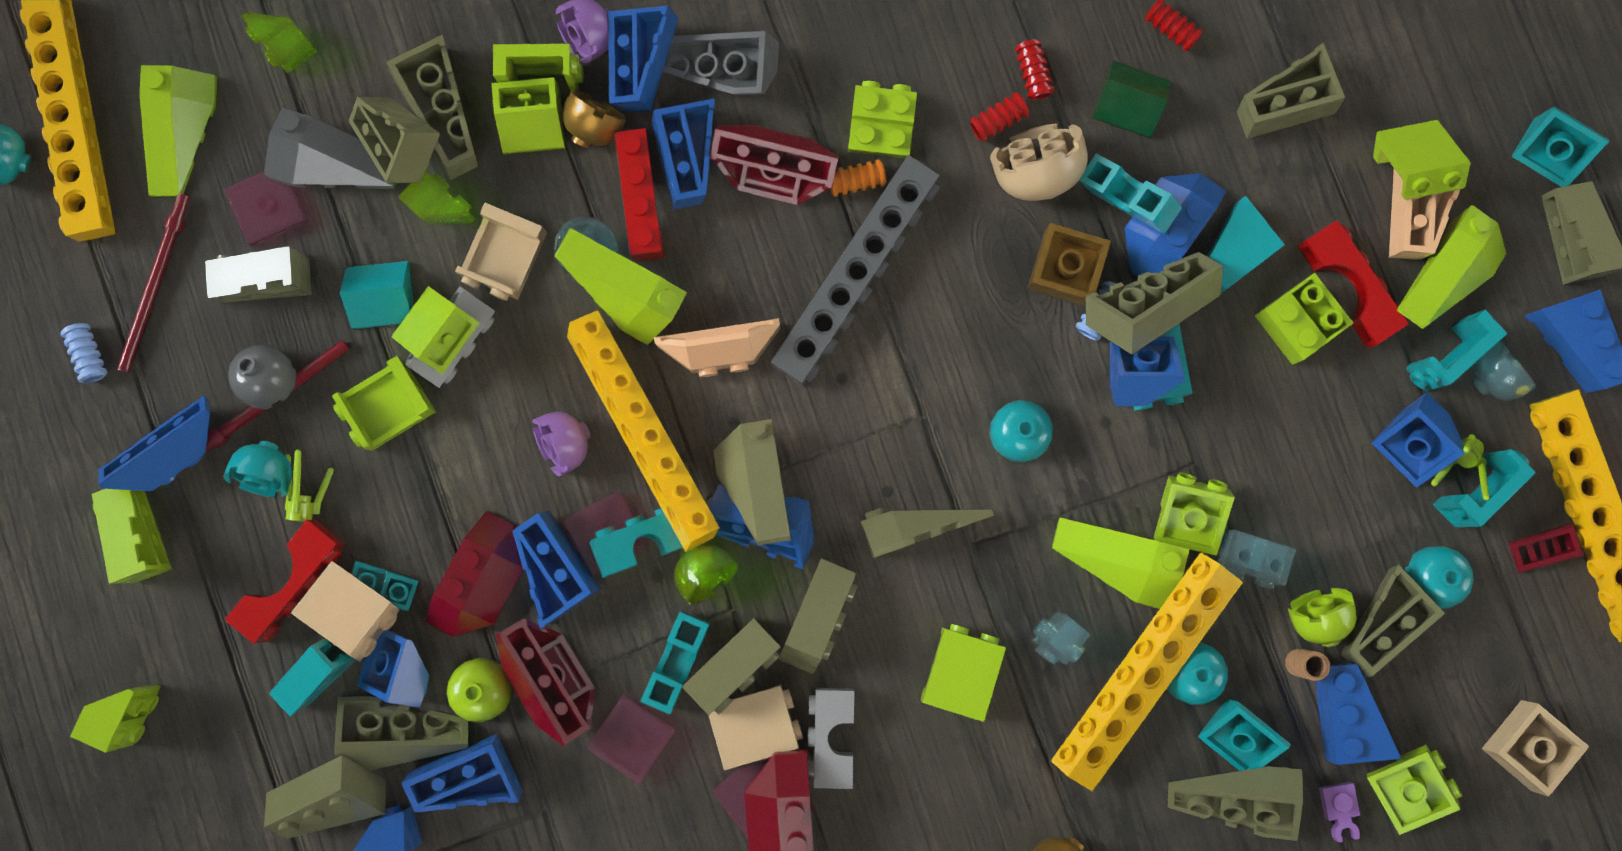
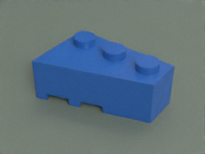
M668 5L608 11L609 103L621 113L651 111L679 19Z
M715 99L656 109L653 112L651 122L673 210L703 204L706 197Z
M1601 290L1524 315L1544 335L1543 340L1546 344L1556 350L1563 359L1562 364L1585 393L1603 390L1622 383V346Z
M719 484L708 506L719 526L716 536L747 548L749 543L758 546L744 523L738 508L729 498L724 485ZM784 496L791 540L759 545V547L768 550L767 556L776 559L777 554L796 561L794 566L804 570L815 542L809 501L797 497Z
M550 510L537 513L513 530L523 570L526 569L531 587L529 589L531 599H534L539 618L537 620L540 629L552 624L602 589Z
M1349 662L1330 663L1328 675L1320 681H1315L1324 760L1341 765L1401 759L1358 664Z
M497 734L476 742L466 749L458 750L408 772L401 783L414 812L454 809L457 806L476 804L477 806H485L488 803L506 801L508 803L519 802L523 792Z

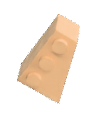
M1394 169L1389 258L1421 260L1436 252L1449 219V211L1453 201L1457 199L1460 190L1405 200L1401 195L1403 180Z

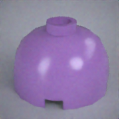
M570 0L559 5L556 9V14L561 12L562 20L557 22V26L565 44H570L574 54L578 51L584 57L579 60L582 63H590L598 59L609 49V10L603 8L602 5L594 0Z
M559 411L548 413L532 420V423L538 425L533 428V433L542 456L545 460L552 459L556 465L550 468L557 476H562L573 471L583 463L588 452L587 440L591 438L589 429L583 421L579 423L574 416Z

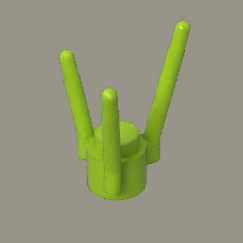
M1471 434L1467 438L1462 439L1465 454L1438 472L1431 484L1432 486H1437L1456 463L1465 468L1477 466L1482 496L1487 501L1490 499L1486 471L1487 460L1482 457L1484 446L1479 439H1476L1475 435Z
M300 450L295 451L293 482L291 479V484L286 494L285 519L305 522L306 520H312V514H320L321 502L331 481L334 469L332 467L328 468L314 502H311L312 496L300 494ZM286 454L285 456L291 463V456Z

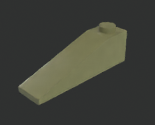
M772 419L740 424L714 449L717 478L721 485H724L732 503L738 508L744 523L758 546L789 541L791 538Z
M879 508L865 513L866 520L860 523L872 558L916 542L938 536L947 531L994 516L992 510H914L884 513L883 508Z
M373 696L338 697L334 743L335 758L343 755L371 771L468 748V721L461 717L433 710L427 713L411 710L410 706L389 705L382 703L380 698Z
M1268 766L1169 782L1168 808L1203 819L1214 816L1225 820V825L1236 828L1238 824L1253 828L1255 835L1265 838L1298 841L1303 805L1301 769Z

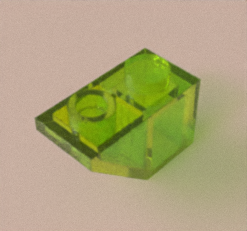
M248 12L241 15L248 25L244 30L256 44L259 42L263 44L266 48L263 55L274 68L279 65L289 73L317 52L300 28L288 17Z
M425 171L421 183H411L398 196L401 201L428 225L472 223L475 220L468 212L472 206L459 194L453 198L446 191L450 186L437 173L431 177Z

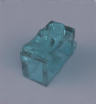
M1226 530L1217 563L1221 564L1240 580H1243L1244 576L1255 579V585L1273 590L1274 585L1286 586L1296 549L1237 530Z
M1055 612L1049 620L1044 618L1035 627L1033 633L1036 636L1032 641L1038 646L1035 652L1047 662H1051L1054 665L1057 662L1067 665L1069 661L1072 663L1076 662L1083 654L1085 648L1082 645L1090 637V634L1065 613Z

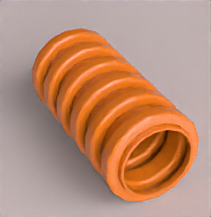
M878 159L875 160L874 164L869 161L866 162L865 166L859 163L855 168L852 165L847 166L846 170H843L842 167L838 168V171L835 172L832 188H830L831 195L833 194V197H837L838 193L841 192L843 195H847L848 191L856 193L857 189L860 188L862 191H866L867 187L875 189L876 185L879 184L881 187H884L887 180L883 162Z

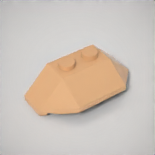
M778 318L654 337V340L660 350L692 373H699V377H709L717 375V370L730 368V372L749 370L748 365L756 363L779 332L780 322Z

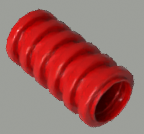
M1158 0L1146 14L1145 22H1152L1154 29L1157 27L1161 29L1160 34L1166 33L1169 41L1175 40V45L1177 47L1181 45L1183 52L1190 51L1202 36L1203 29L1199 28L1197 30L1195 28L1196 24L1194 22L1188 23V18L1186 16L1182 18L1180 11L1174 12L1171 4L1167 6L1164 4L1165 0Z
M1037 39L1024 41L1015 48L1016 54H1019L1017 57L1018 63H1022L1020 71L1024 72L1022 78L1023 81H1027L1024 86L1025 90L1029 91L1027 97L1030 100H1040L1054 92V87L1050 86L1052 79L1047 76L1050 73L1049 68L1045 67L1047 61L1042 58L1045 55L1044 50L1040 49L1042 42Z
M1017 92L1011 94V98H1004L1003 103L997 102L995 108H987V113L980 112L978 118H970V126L978 140L985 142L988 140V136L991 138L996 136V131L1000 133L1004 131L1005 126L1007 128L1011 127L1013 121L1018 123L1021 121V117H1028L1029 108L1024 98Z

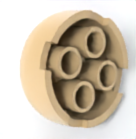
M1048 124L1029 129L1010 137L1009 139L1012 143L1002 150L1001 148H995L990 156L997 181L1003 190L1015 198L1027 201L1051 199L1066 192L1081 179L1088 162L1083 132L1080 127L1073 124L1069 129H1058L1057 124ZM1031 139H1038L1042 158L1037 159ZM1009 160L1011 162L1013 170L1009 169Z

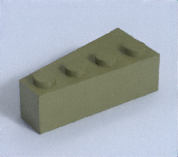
M443 34L387 61L389 71L412 113L440 133L434 152L450 180L478 167Z
M1198 252L1164 265L1163 271L1159 273L1146 272L1138 275V281L1125 286L1120 282L1110 286V292L1100 296L1096 292L1086 296V326L1130 354H1134L1221 295L1223 265Z

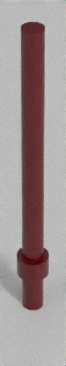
M178 193L172 213L166 217L163 225L166 230L121 354L117 370L127 373L131 370L178 233L183 232L186 223L183 219L191 199L187 195Z
M341 340L296 372L297 376L293 390L348 352L350 348L347 343ZM249 406L221 427L216 426L211 429L207 434L205 453L214 447H221L229 441L228 437L267 409H255Z

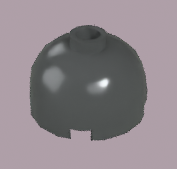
M253 345L243 349L235 355L228 371V379L232 391L242 402L255 409H269L273 407L271 404L276 403L278 400L283 402L292 392L297 376L296 369L292 367L291 359L282 351L269 345Z

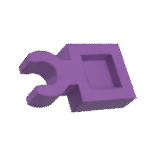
M1345 782L1319 787L1324 818L1328 821H1335L1331 829L1333 839L1337 842H1343L1341 832L1345 828H1349L1351 838L1359 839V829L1352 823L1351 817L1360 816L1354 783Z

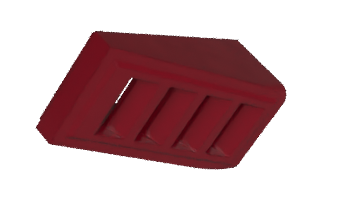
M1571 523L1507 542L1518 573L1584 555L1575 527ZM1560 535H1563L1567 547L1563 551L1557 538ZM1549 538L1555 551L1551 555L1545 543V540ZM1538 542L1542 558L1537 559L1532 543ZM1526 545L1531 560L1524 563L1519 548Z

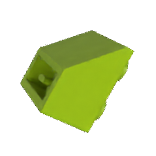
M554 77L492 83L494 116L503 154L565 148L560 87Z
M1316 273L1304 279L1254 315L1292 365L1305 360L1353 324V321Z
M152 684L127 689L84 706L70 737L105 753L134 745L141 739L145 731L143 724L147 715L155 709L159 701L157 694L161 686Z

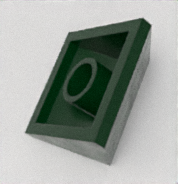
M1113 60L1092 119L1150 139L1168 101L1171 81Z

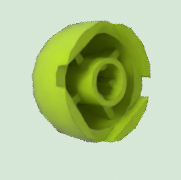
M1331 588L1332 594L1321 595L1320 590H1315L1294 599L1290 603L1292 610L1288 608V612L1295 631L1303 639L1311 643L1322 644L1325 647L1338 645L1354 629L1357 620L1353 595L1346 589Z
M477 658L464 662L454 670L448 681L446 694L449 705L456 715L467 721L481 723L494 719L505 711L511 701L513 687L504 674L501 664L492 659Z

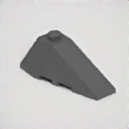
M766 31L673 36L663 73L735 96L765 94L778 72L779 41Z
M286 108L281 109L269 133L264 169L265 178L292 187L324 185V188H335V185H354L357 189H395L397 183L385 182L360 139L311 116Z

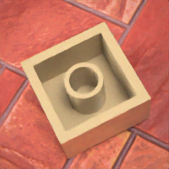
M1521 700L1483 746L1482 750L1529 790L1549 797L1589 746L1540 704Z

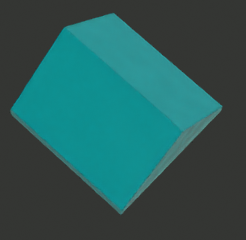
M1554 106L1534 118L1513 152L1512 157L1557 185L1565 187L1569 186L1605 147L1609 139Z
M409 261L346 268L340 295L353 330L401 324L413 307Z
M1228 698L1198 736V738L1239 771L1262 768L1290 747V743L1240 702Z

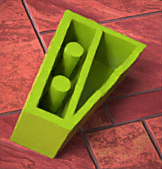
M103 489L92 494L93 510L97 519L109 584L138 583L172 569L145 491Z

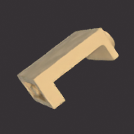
M484 203L480 215L483 217L481 225L462 267L457 266L455 272L463 277L461 282L470 287L479 289L480 285L491 289L489 294L507 301L511 297L518 300L547 232L536 223Z
M331 561L291 614L357 661H361L363 657H367L375 649L376 640L383 631L388 630L395 623L396 614L399 612V609Z
M781 684L731 699L733 702L719 715L715 711L709 715L724 770L771 757L774 752L798 749V740L803 739L798 720L792 721L789 709L794 708L789 689L783 690Z

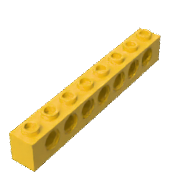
M21 0L22 9L20 10V17L26 27L28 36L25 40V45L32 57L33 68H31V76L37 85L39 94L36 103L39 112L43 116L45 126L42 128V135L48 144L50 153L47 162L51 173L54 175L56 185L53 188V194L61 212L59 226L66 237L78 242L116 234L72 1ZM52 24L51 29L45 33L46 28ZM57 53V58L51 62V58ZM63 82L61 90L56 92L58 85ZM69 112L67 119L62 122L63 115ZM74 141L73 148L67 152L68 145ZM80 170L79 178L73 182L74 174ZM85 200V207L79 212V204Z
M594 311L569 322L567 338L685 552L713 539L719 526L599 311Z
M1575 390L1530 404L1529 406L1532 411L1530 417L1533 425L1540 432L1543 440L1542 450L1546 457L1550 459L1554 469L1553 479L1556 485L1561 488L1565 499V511L1572 518L1580 545L1585 551L1588 559L1587 569L1596 580L1599 588L1598 598L1610 617V630L1618 641L1622 642V580L1620 584L1616 581L1618 570L1622 575V501L1580 391ZM1560 421L1565 425L1564 435L1559 431ZM1571 451L1577 457L1575 465L1570 460ZM1583 480L1587 483L1588 491L1586 494H1584L1581 489V484ZM1595 510L1599 514V521L1597 524L1593 520V513ZM1606 541L1610 544V552L1608 554L1604 549Z
M1200 553L1059 748L1051 762L1069 778L1093 791L1243 582L1221 564Z

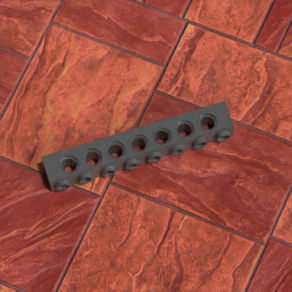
M910 155L906 157L770 362L773 368L801 386L804 385L806 380L810 383L814 380L821 369L817 363L823 354L829 357L838 343L834 338L839 330L843 329L846 331L855 317L851 313L857 303L861 305L865 303L872 292V289L868 286L874 277L880 279L889 266L886 259L891 251L896 254L906 240L903 233L908 226L912 228L916 226L923 215V212L919 209L925 200L931 202L939 191L940 186L936 184L940 176L938 173ZM904 190H912L915 192L917 199L913 202H906L901 198L900 193ZM888 215H894L900 220V225L895 228H889L884 224L883 219ZM872 240L879 241L883 245V250L877 254L870 253L866 248V244ZM854 266H861L865 269L866 276L860 280L853 279L849 274V270ZM838 291L845 292L850 300L843 306L836 305L832 301L833 294ZM820 317H827L831 320L832 327L826 332H821L816 329L815 321ZM802 343H810L815 347V353L809 358H803L797 352L798 347Z

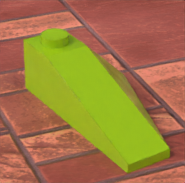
M141 65L140 106L149 196L177 197L178 193H184L195 164L193 159L199 143H203L206 135L204 130L210 116L213 117L216 109L217 76L176 66Z
M1473 205L1455 217L1441 237L1436 252L1430 255L1396 311L1423 329L1493 277L1506 255L1499 224Z
M569 228L555 254L556 259L592 296L595 303L607 313L618 329L646 345L673 320L687 292L572 228Z
M1059 518L1052 549L1126 595L1135 603L1158 609L1162 607L1183 578L1190 550L1064 518Z

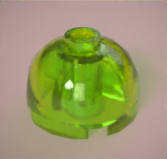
M704 543L687 552L684 549L679 554L680 560L676 564L673 575L680 595L687 603L695 605L715 595L716 593L712 589L721 581L725 587L735 576L738 565L724 548L712 543Z

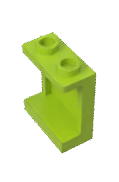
M493 44V76L498 83L518 81V76L564 75L570 89L579 91V83L584 82L583 64H579V56L574 54L570 44Z
M1438 120L1378 131L1376 134L1373 158L1378 164L1391 163L1403 180L1401 195L1405 200L1465 188L1470 161Z
M428 286L391 337L416 358L443 375L480 322Z
M395 356L387 361L388 366L345 393L337 392L332 395L336 402L333 408L342 421L347 420L352 429L349 435L358 448L363 447L366 450L373 451L436 412L412 370L404 363L405 359L399 356Z
M951 624L950 629L942 627V635L926 688L923 689L920 700L922 703L984 722L1006 647L998 645L999 638L981 633L979 639L968 635L970 629Z

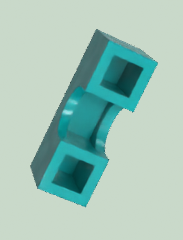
M1097 153L1079 180L1093 195L1163 234L1166 233L1182 209V206L1169 192L1148 181H1145L1144 184L1127 174L1121 166Z
M662 508L655 510L656 516L644 520L643 515L625 521L627 526L625 528L615 531L614 527L610 526L595 532L597 538L590 541L589 544L602 578L637 565L633 553V545L637 538L646 537L653 540L658 546L661 556L683 548Z
M683 610L679 612L667 639L663 655L655 671L652 673L640 702L667 714L673 712L683 690L682 686L686 683L710 628V622Z

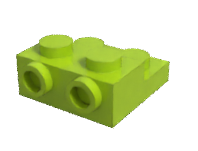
M863 81L862 86L856 85L848 152L906 159L910 155L917 92H911V87L903 84L893 85V89L880 88L881 84L875 81Z
M1179 472L1177 477L1168 476L1160 503L1162 509L1154 533V540L1217 556L1235 498L1232 491L1227 489L1228 485L1219 480L1210 479L1208 484L1196 482L1197 478L1183 472Z
M1427 745L1405 753L1396 762L1367 774V779L1399 835L1461 810L1458 798L1462 797V793L1453 778L1450 780L1445 778L1441 771L1446 768L1443 759L1437 750L1430 752Z

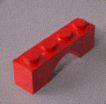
M646 128L614 132L630 256L634 262L665 258L654 191L650 140Z
M1338 220L1297 246L1314 272L1321 270L1335 271L1344 275L1352 283L1356 290L1358 304L1351 326L1366 348L1378 345L1409 324L1405 316L1396 311L1399 304L1394 302L1387 293L1388 287L1384 280L1374 274L1370 268L1368 257L1364 252L1357 249L1352 242L1351 232L1346 226L1341 225Z
M306 520L286 544L292 556L293 568L290 579L283 589L268 597L258 594L244 595L224 619L253 644L264 643L265 641L270 642L281 630L279 624L286 616L290 617L293 615L291 612L300 602L301 597L306 591H309L331 561L336 563L342 556L340 550L345 543L317 520Z

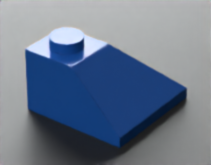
M1159 336L1134 354H1130L1110 341V389L1114 406H1147L1184 381L1185 375L1174 337Z
M1427 392L1403 409L1371 443L1416 488L1465 454L1463 451L1464 444L1450 414Z
M389 629L383 631L376 640L375 649L364 659L356 686L387 703L420 708L423 697L428 690L430 676L412 640Z
M400 804L386 808L385 814L372 821L353 851H412L422 844L412 806L401 809Z

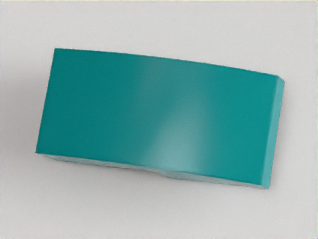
M355 560L351 575L390 601L397 608L409 611L419 582L418 580Z

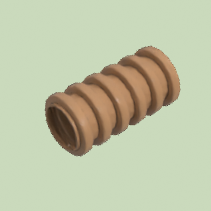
M1294 649L1287 654L1285 659L1287 671L1299 678L1320 681L1330 671L1328 658L1320 652ZM1307 660H1309V666H1308V669L1306 670V663H1307Z

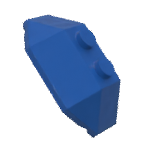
M1201 173L1161 177L1155 185L1172 194L1182 206V209L1165 234L1134 217L1130 219L1124 228L1130 274L1138 279V275L1146 272L1159 273L1163 271L1164 265L1182 259L1216 211L1226 190Z
M202 396L196 402L184 408L120 453L115 459L99 468L98 485L103 489L153 491L160 485L169 484L174 480L177 473L187 466L192 467L203 458L206 451L210 418L208 399Z

